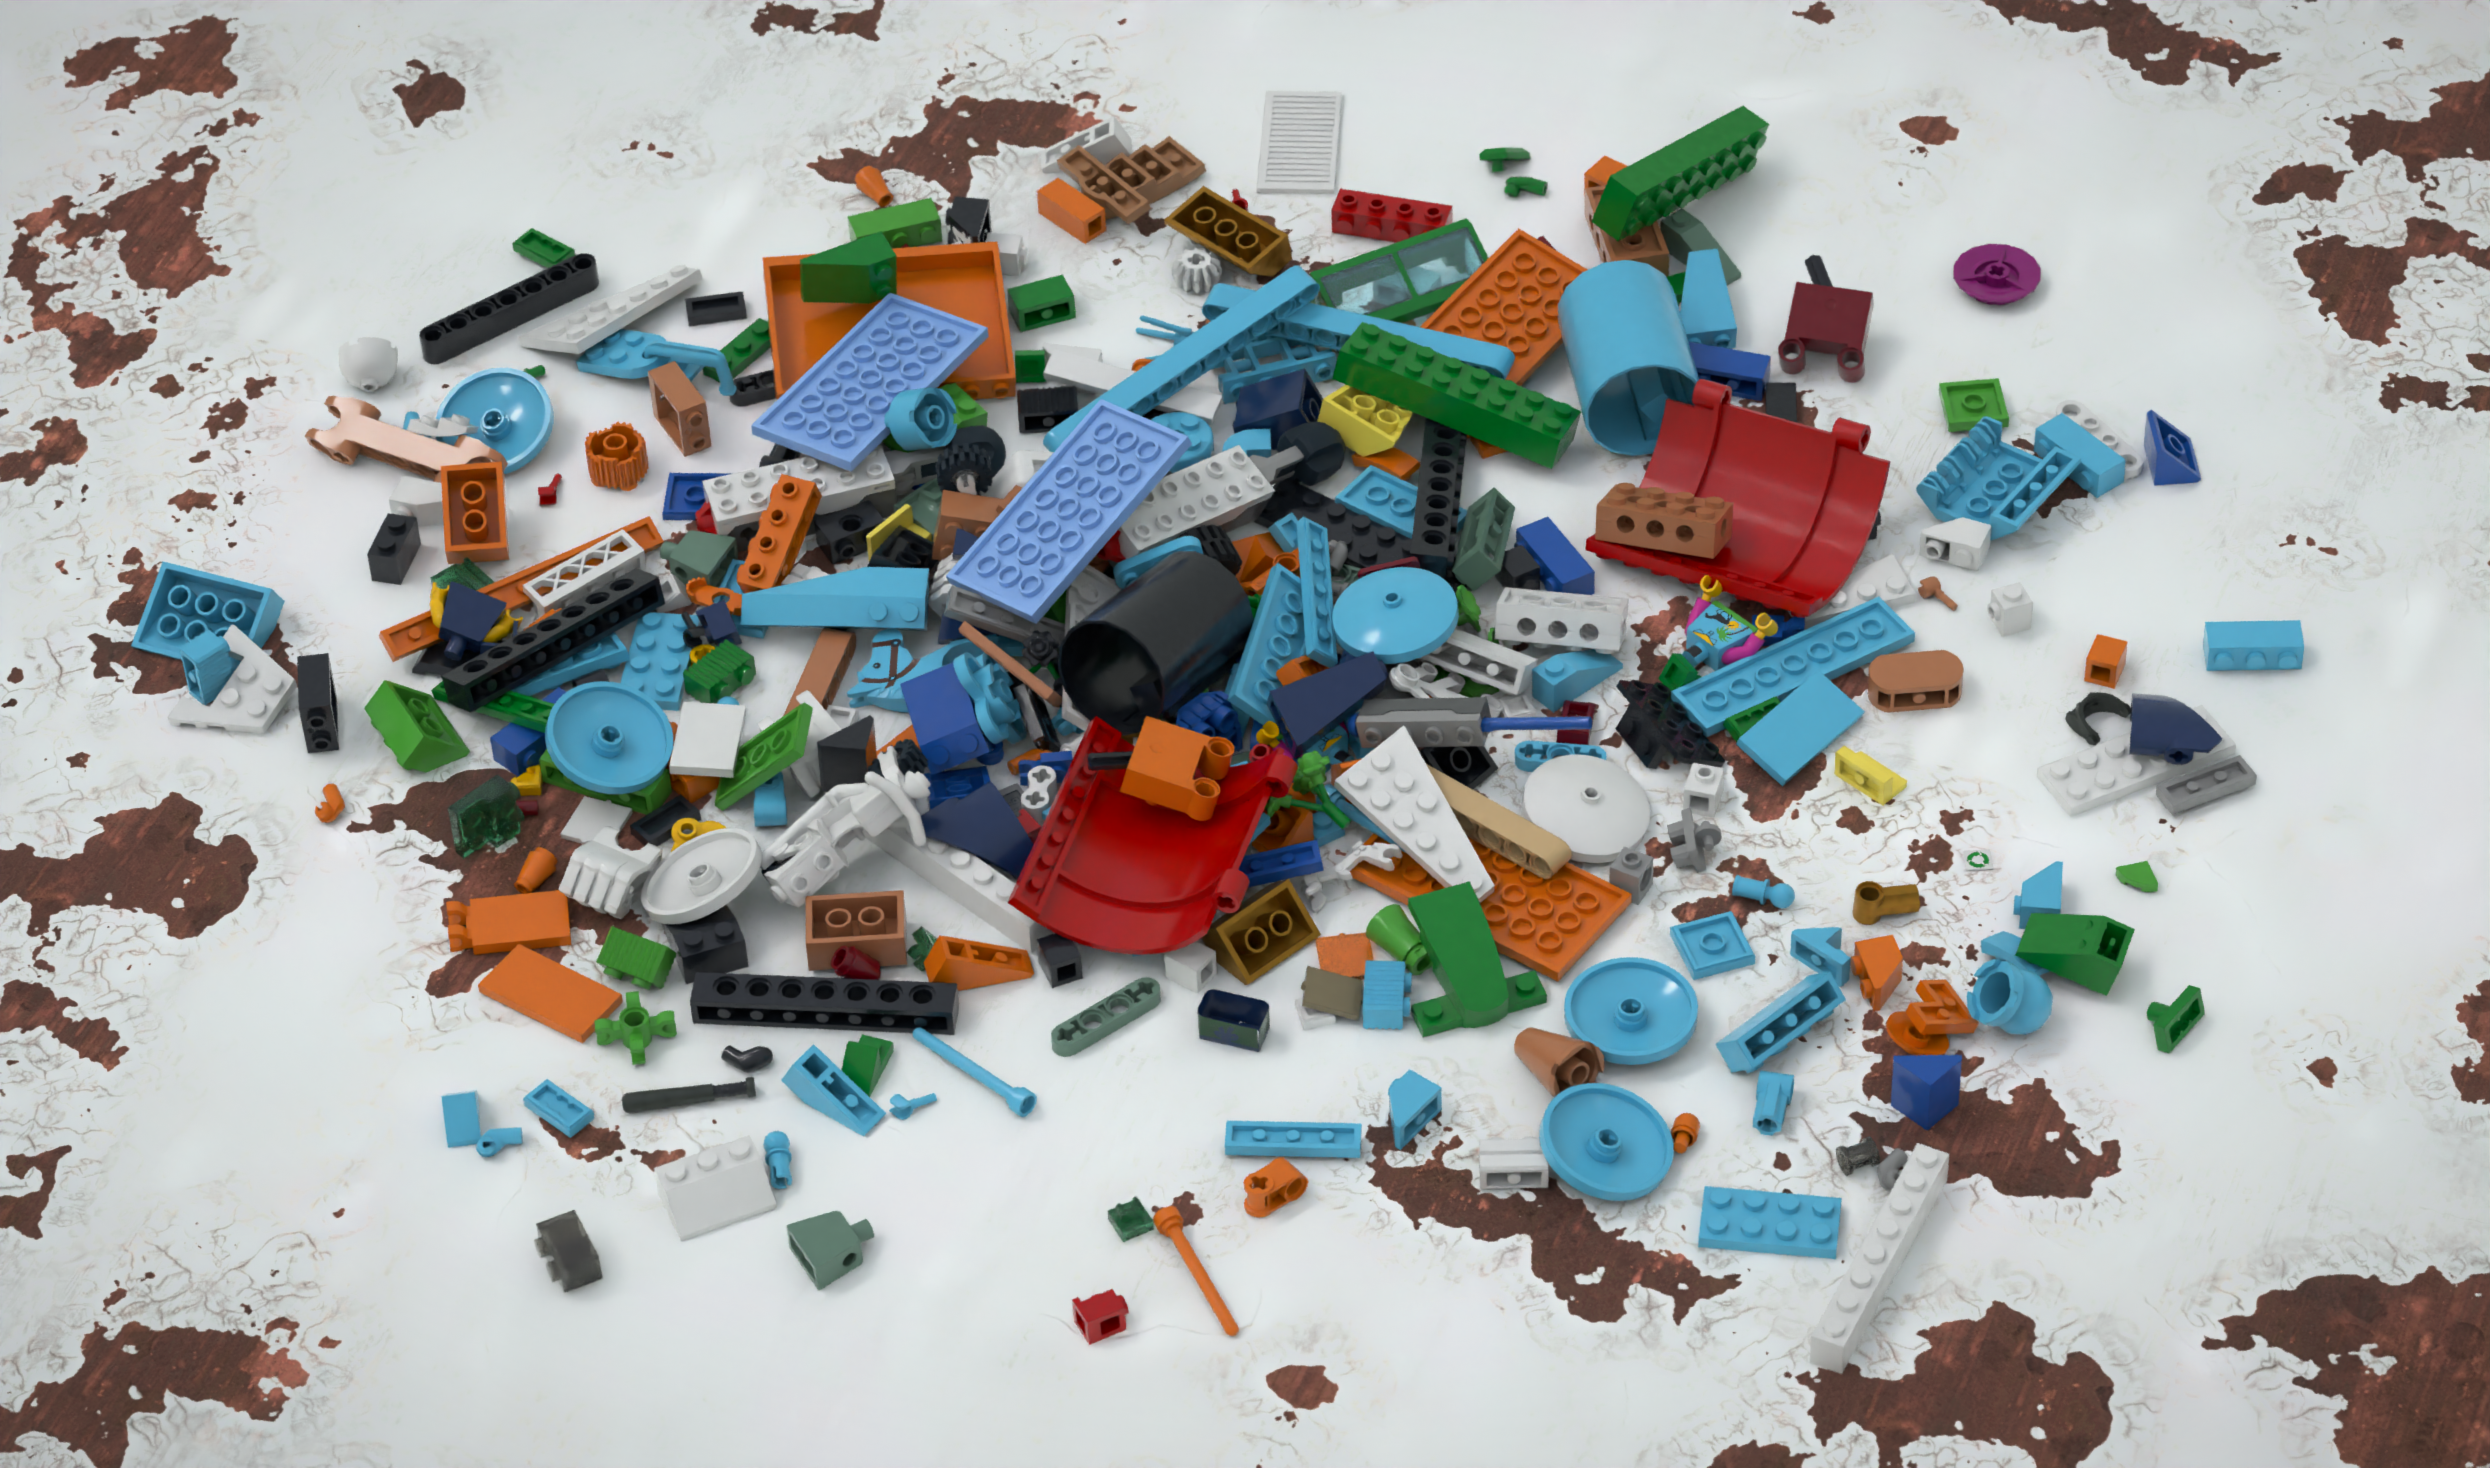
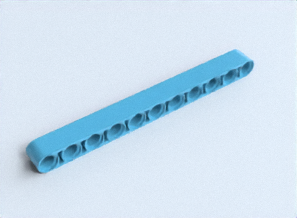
M1295 265L1052 428L1045 435L1043 445L1049 452H1055L1100 399L1143 416L1310 303L1319 293V284L1301 266Z
M1223 283L1215 284L1202 307V313L1208 320L1212 321L1254 293L1255 290ZM1308 303L1264 333L1340 350L1358 326L1365 322L1376 325L1380 329L1394 335L1403 336L1418 345L1430 347L1445 356L1457 358L1462 363L1477 369L1486 370L1489 374L1506 380L1515 361L1514 353L1502 345Z

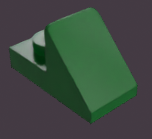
M862 1034L858 1042L848 1041L841 1071L869 1097L894 1052L893 1042Z

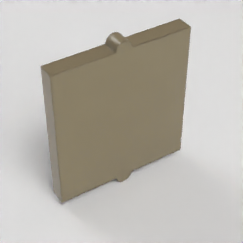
M1307 966L1305 981L1301 985V989L1304 990L1302 1006L1358 1021L1360 1006L1363 1004V996H1361L1363 980Z

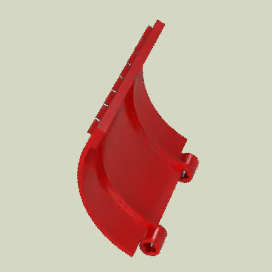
M1701 378L1697 381L1693 390L1692 402L1694 405L1673 399L1666 400L1657 443L1639 488L1658 487L1668 493L1689 492L1694 494V497H1720L1724 502L1734 503L1731 539L1714 559L1595 540V534L1586 539L1585 550L1596 553V557L1601 559L1623 561V564L1628 567L1650 569L1652 574L1658 576L1670 575L1677 577L1680 582L1685 584H1700L1701 579L1709 575L1711 583L1708 589H1711L1716 580L1721 583L1722 592L1734 594L1736 599L1743 601L1754 600L1761 602L1764 607L1769 609L1781 608L1791 611L1790 613L1793 616L1808 617L1824 607L1836 596L1855 568L1874 526L1884 494L1891 461L1863 454L1871 435L1869 425L1839 417L1833 425L1832 432L1730 404L1732 397L1730 386Z
M1096 716L1090 721L1007 903L1048 930L1095 949L1114 953L1146 955L1159 954L1186 947L1208 933L1217 910L1225 913H1234L1239 910L1250 881L1247 875L1238 869L1269 796L1282 798L1288 794L1298 766L1292 758L1283 755L1285 750L1279 747L1271 754L1259 760L1229 767L1225 778L1214 780L1220 787V794L1213 816L1209 820L1199 821L1191 818L1187 813L1159 804L1151 806L1144 799L1120 792L1126 769L1095 771L1088 769L1087 757L1090 753L1133 751L1135 747L1120 738L1121 732ZM1197 768L1193 780L1205 777L1200 769Z

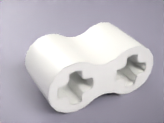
M1037 766L1031 769L1028 773V789L1021 796V809L1024 808L1041 827L1045 821L1042 819V812L1052 806L1057 795L1056 773L1051 767Z

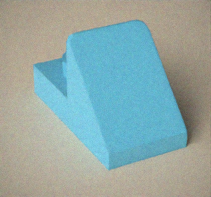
M1841 928L1795 929L1791 932L1790 955L1817 973L1830 971L1839 987H1842L1849 981L1851 958L1840 950Z

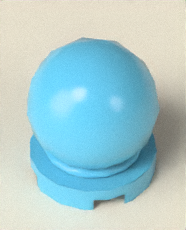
M1992 959L1984 963L1974 974L1978 979L1974 984L1973 992H1967V1008L1972 1018L1987 1026H1998L2010 1034L2026 1035L2042 1028L2052 1014L2053 995L2046 981L2033 971L2019 970L2018 967L2007 961Z

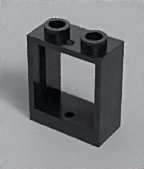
M329 653L297 656L299 713L307 752L317 753L339 750L337 693Z

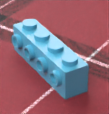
M1830 971L1809 975L1717 1042L1716 1046L1731 1072L1744 1070L1746 1073L1754 1072L1764 1065L1763 1061L1768 1057L1785 1050L1788 1047V1042L1808 1033L1811 1030V1025L1831 1016L1834 1013L1833 1009L1843 1003L1846 998Z

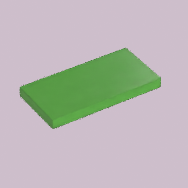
M805 702L800 704L739 747L734 777H720L714 806L724 811L804 756L813 711L811 706Z

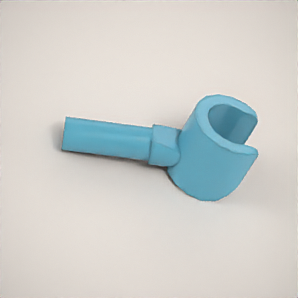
M935 1093L908 1101L902 1095L895 1094L890 1098V1103L895 1107L889 1109V1111L897 1118L905 1120L912 1114L914 1109L937 1101Z

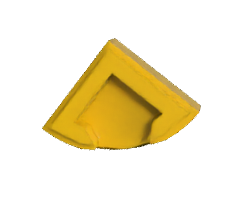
M540 765L526 768L527 772L517 778L514 777L509 784V787L514 791L513 796L541 795L543 780Z

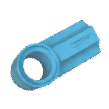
M1760 1071L1753 1127L1759 1130L1761 1134L1773 1136L1774 1133L1782 1130L1786 1107L1791 1104L1794 1075Z

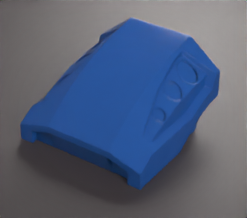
M1222 691L1200 693L1178 709L1176 726L1210 737L1226 738L1233 743L1235 747L1234 752H1239L1243 749L1241 724L1238 721V714L1233 710L1232 704L1228 701L1229 695Z

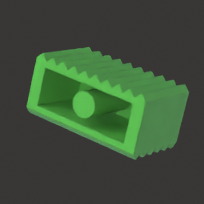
M611 926L596 963L605 968L603 972L605 975L617 980H622L623 975L633 979L631 984L649 991L651 985L660 989L664 987L666 977L669 975L677 953L665 945Z

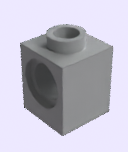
M1624 847L1610 866L1609 883L1631 893L1632 903L1639 905L1653 885L1654 857Z

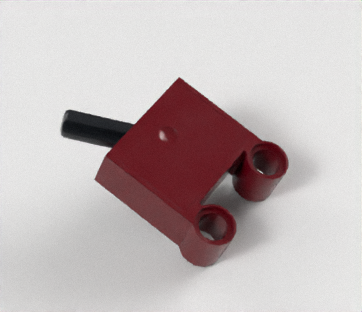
M1811 255L1805 260V266L1813 284L1796 282L1785 339L1778 347L1780 367L1787 374H1797L1805 368V350L1838 355L1837 363L1840 378L1845 382L1855 383L1860 381L1865 374L1864 352L1874 307L1873 292L1833 287L1821 256ZM1790 353H1795L1799 355L1795 359L1786 358V356ZM1851 361L1858 363L1855 367L1849 368L1845 366L1847 362Z

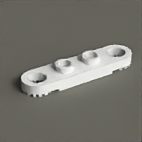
M2066 400L2057 405L2056 416L2061 413H2068V411L2070 413L2074 411L2073 414L2077 412L2076 416H2066L2126 459V464H2128V461L2130 464L2133 463V466L2125 467V480H2128V478L2132 480L2141 474L2143 466L2142 457L2084 404L2075 400Z

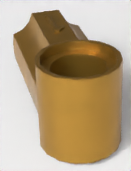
M1873 881L1861 882L1855 889L1852 910L1854 919L1861 924L1872 925L1880 921L1884 915L1919 912L1920 901L1917 885L1908 884L1882 887Z

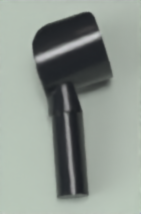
M682 613L681 617L688 628L683 632L684 643L688 647L702 645L700 636H703L705 633L704 627H696L689 613Z

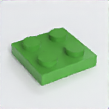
M1999 378L1939 383L1938 392L1948 432L1971 430L1985 416L2002 422V428L2009 427V416Z

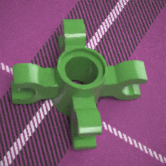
M639 991L627 992V1008L620 1013L619 1020L612 1021L601 1018L594 1021L597 1045H608L614 1040L622 1039L623 1044L630 1049L632 1065L645 1064L644 1048L651 1043L652 1035H660L662 1037L677 1035L674 1011H663L657 1016L649 1017L648 1011L641 1007Z

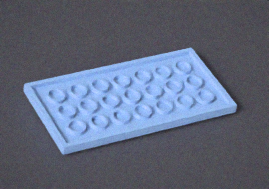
M889 293L751 425L752 435L852 472L891 433L890 429L885 425L884 417L889 411L895 396L905 390L927 387L937 388L989 337L988 327Z
M1100 399L950 570L946 578L950 584L976 593L988 602L1037 624L1192 445L1189 437Z

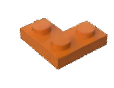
M1946 979L1919 981L1915 991L1923 1002H1910L1905 1013L1921 1035L1975 1032L1979 1022L1971 1017L1967 1006Z

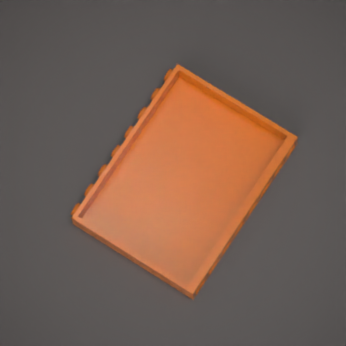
M998 241L893 248L896 254L897 265L896 295L988 327L989 337L937 388L956 383L974 400L1016 397V375ZM814 254L763 257V279L776 401L881 301L870 304L803 302L801 299L800 259Z

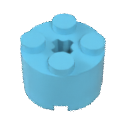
M932 387L902 391L895 396L889 411L885 414L884 421L895 441L904 450L931 449L945 446L953 439L957 430V423L954 424L953 414L957 413L953 399L943 389Z

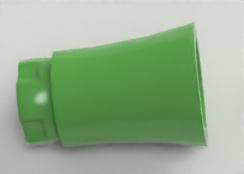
M1388 905L1371 919L1366 928V937L1383 948L1396 961H1405V969H1408L1413 975H1421L1424 971L1431 968L1433 962L1420 941V932L1408 919L1400 905Z

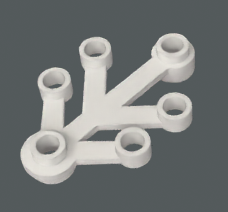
M1426 662L1422 663L1418 668L1401 663L1397 667L1392 668L1389 673L1391 683L1396 690L1404 693L1410 692L1415 698H1430L1427 694L1432 698H1469L1458 694L1465 685V680L1462 676L1452 672L1446 678L1433 682L1438 671L1433 665ZM1483 694L1481 697H1487L1491 718H1497L1503 709L1501 701L1493 695Z

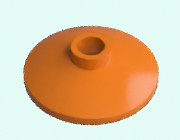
M1905 1011L1892 1013L1886 1021V1030L1889 1036L1909 1054L1945 1055L1949 1048V1040L1946 1034L1921 1035Z

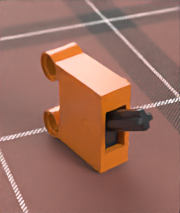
M1146 716L1133 751L1090 753L1087 757L1088 769L1091 771L1126 769L1120 792L1144 799L1151 806L1159 804L1187 813L1195 820L1206 821L1213 816L1220 794V787L1214 780L1226 777L1235 747L1226 738L1210 737ZM1197 768L1200 769L1205 777L1193 780Z

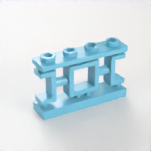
M1262 334L1212 369L1225 368L1226 373L1218 375V389L1222 392L1223 402L1228 404L1239 400L1241 387L1301 369L1307 371L1314 383L1333 379L1337 357L1332 349L1317 352L1312 344ZM1281 354L1283 358L1281 361L1260 365L1258 361L1259 358Z

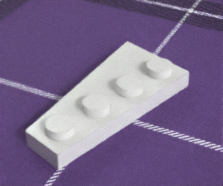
M1892 553L1853 571L1843 587L1828 604L1812 615L1805 617V629L1878 596L1890 608L1915 603L1916 593Z

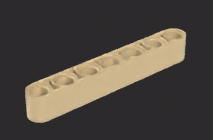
M1426 764L1466 836L1544 879L1551 878L1571 859V849L1561 838Z

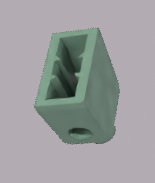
M693 530L688 531L679 544L665 541L660 549V558L669 561L671 574L683 582L685 586L689 580L692 581V578L704 577L707 585L718 588L725 577L732 559L739 560L736 538Z
M836 1210L786 1225L789 1248L818 1291L860 1266L863 1262L861 1243L874 1238V1231L867 1219L850 1225L843 1214Z

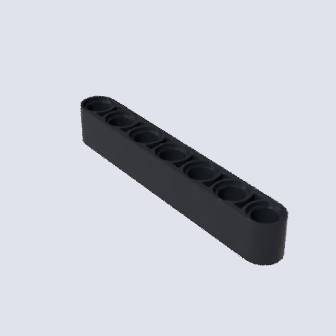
M587 253L575 255L424 327L419 333L424 361L429 364L443 363L595 290L599 285L595 257Z

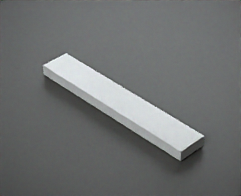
M1053 349L1043 375L1045 379L1070 386L1074 385L1077 388L1103 395L1134 374L1135 371ZM1186 386L1153 409L1167 413L1184 412L1194 414L1208 424L1213 425L1223 400L1222 395Z

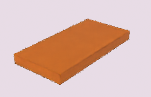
M520 944L478 984L480 993L581 1043H584L595 1031V1020L607 1019L623 1003L622 994Z

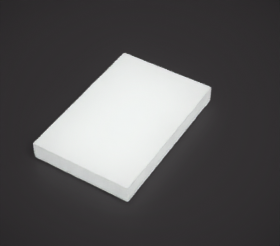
M683 702L669 765L670 774L733 778L746 717V705Z

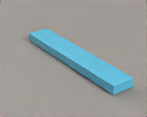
M1302 517L1296 522L1306 656L1331 668L1338 663L1336 636L1332 622L1334 607L1327 528Z

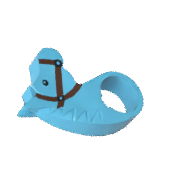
M881 630L872 640V656L869 663L863 667L862 671L857 672L859 683L847 692V696L853 698L849 705L851 708L875 705L892 711L909 713L900 686L901 683L952 663L954 658L966 652L970 653L974 658L985 652L970 640L964 638L956 640L923 658L914 659L905 648L903 636L899 630Z

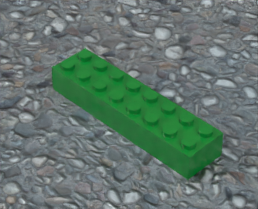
M1742 105L1610 175L1591 222L1615 240L1620 241L1629 235L1633 236L1645 226H1651L1656 220L1668 217L1671 212L1684 208L1691 201L1701 199L1706 193L1717 190L1724 183L1734 181L1737 176L1745 172L1749 173L1757 163L1755 157L1758 150L1767 139L1765 134L1769 123Z
M1365 322L1358 326L1339 350L1333 379L1550 469L1554 468L1573 442L1581 415L1580 410L1571 407L1567 403L1555 401L1540 392L1531 391L1517 385L1513 381L1504 380L1489 374L1486 370L1477 369L1462 363L1457 358L1445 356L1430 347L1418 345L1403 336L1394 335L1380 329L1376 325Z

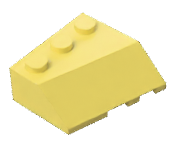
M1344 385L1323 399L1317 422H1323L1339 431L1345 446L1365 457L1394 448L1414 412L1351 386Z

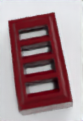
M1566 700L1564 701L1561 717H1591L1593 725L1596 704ZM1592 728L1557 730L1556 743L1589 745Z

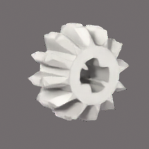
M1195 247L1191 251L1184 249L1183 254H1176L1172 266V276H1174L1177 288H1184L1186 293L1196 291L1198 294L1201 290L1209 292L1210 287L1218 284L1221 278L1220 274H1222V266L1217 258V254L1210 253L1207 248L1198 250Z

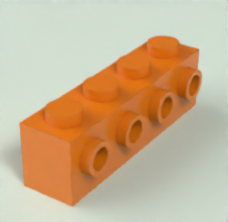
M781 474L778 483L773 485L770 493V503L767 510L761 513L758 532L749 542L746 561L740 565L737 571V583L744 594L747 590L754 592L781 586L782 581L788 574L790 575L822 497L815 482Z

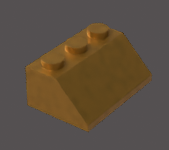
M1285 879L1269 884L1242 902L1238 911L1226 913L1211 923L1208 933L1202 937V940L1207 947L1216 951V962L1244 985H1248L1319 937L1321 933L1291 881Z

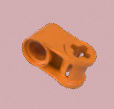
M1284 1157L1274 1159L1270 1164L1249 1174L1245 1178L1244 1190L1247 1193V1197L1244 1201V1209L1246 1213L1257 1218L1270 1215L1283 1205L1298 1199L1308 1186V1178Z

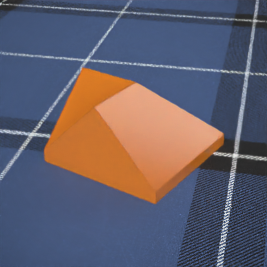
M1270 532L1232 541L1242 560L1241 569L1236 574L1239 583L1253 581L1273 566V559L1276 555L1284 553Z

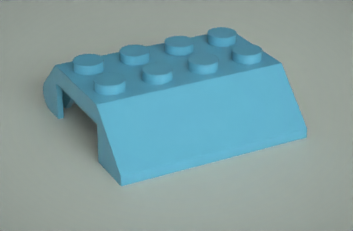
M1985 416L1969 431L1970 438H1962L1942 461L1936 465L1937 472L1931 471L1917 485L1916 491L1935 518L1943 522L1963 517L1992 525L1990 540L1992 541L2016 532L2081 463V457L2055 446L2043 459H2040L2002 442V422Z

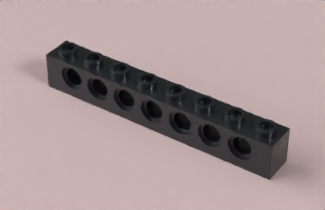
M1426 418L1410 557L1418 558L1420 569L1435 573L1445 580L1446 570H1453L1467 434Z
M635 568L442 675L449 704L471 713L664 605L665 600L659 577Z
M696 972L690 997V1007L693 1024L913 1033L915 1028L920 1027L931 1034L955 1035L959 997L957 983Z

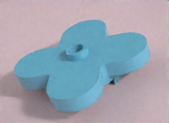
M966 652L954 658L953 664L956 675L964 689L975 702L976 717L986 737L994 744L1005 739L1011 744H1016L1025 739L1027 731L1022 719L1023 714L1017 699L1014 700L1009 687L1014 683L1004 668L986 653L974 658L970 653Z

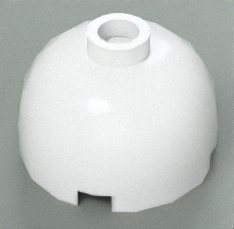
M361 337L358 338V343L349 346V341H347L339 348L340 372L349 384L363 391L372 392L385 386L396 374L398 348L396 346L392 348L391 342L387 339Z

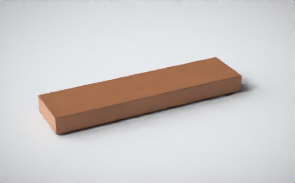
M963 622L958 629L963 636L1052 706L1058 708L1061 705L1063 697L969 623Z

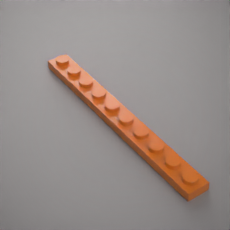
M648 516L476 591L506 602L505 614L508 609L513 611L533 602L523 592L522 585L622 529L645 550V553L661 547L664 541L652 519ZM623 542L611 547V551L623 552L628 549ZM592 558L586 561V565L598 566L603 563L604 559ZM567 572L561 575V579L573 580L578 577L579 573ZM542 586L535 591L543 597L552 592L553 587ZM431 610L380 631L379 638L393 662L444 641L438 637L440 629L433 624Z

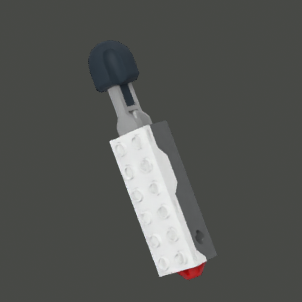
M1323 422L1304 423L1284 432L1280 436L1277 445L1278 453L1268 458L1257 455L1248 457L1240 445H1237L1163 477L1097 553V556L1104 561L1107 560L1114 568L1119 562L1173 541L1191 529L1204 525H1216L1223 527L1226 533L1255 521L1259 518L1275 491L1271 485L1289 478L1297 483L1302 482L1304 485L1311 487L1328 479L1341 469L1345 455V443L1339 431Z
M985 425L969 426L957 429L953 439L947 445L937 448L917 450L909 453L897 450L884 452L880 443L852 472L811 456H806L704 480L702 482L705 502L695 513L697 529L700 532L736 538L737 552L748 550L750 540L758 532L761 513L767 510L770 503L771 489L775 483H778L781 474L815 482L822 495L806 536L816 534L815 520L870 500L883 518L889 517L895 513L893 506L897 504L896 496L906 494L915 485L937 478L935 465L938 462V456L940 454L944 455L943 451L948 448L950 451H953L952 446L958 444V448H963V443H968L969 448H972L973 444L977 445L979 450L983 448L986 450V455L989 454L992 474L995 477L1004 466L1006 458L1003 439L995 430Z

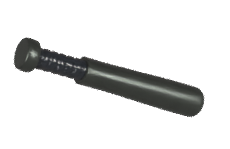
M747 1077L744 1082L717 1086L711 1083L630 1092L622 1096V1106L626 1113H634L714 1101V1098L747 1094L748 1097H755L754 1077Z

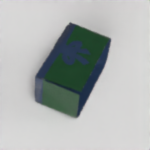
M1212 989L1204 994L1197 1009L1200 1039L1255 1052L1260 1051L1270 1029L1269 1004L1266 1001ZM1257 1030L1259 1031V1043H1258Z

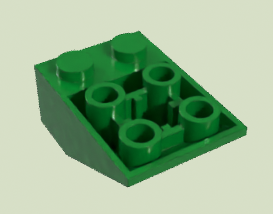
M2031 913L2015 956L2107 996L2121 970L2135 929L2103 915Z

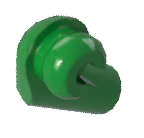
M1510 177L1505 182L1507 185L1504 188V192L1511 197H1517L1520 190L1544 196L1548 189V182L1532 177Z

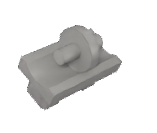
M1690 808L1681 810L1682 820L1667 825V829L1673 846L1684 842L1685 844L1670 848L1671 857L1677 869L1693 864L1697 873L1705 871L1707 869L1704 849L1707 851L1714 849V846L1722 839L1721 830L1718 826L1710 824L1709 821H1704L1699 826V824L1693 822Z

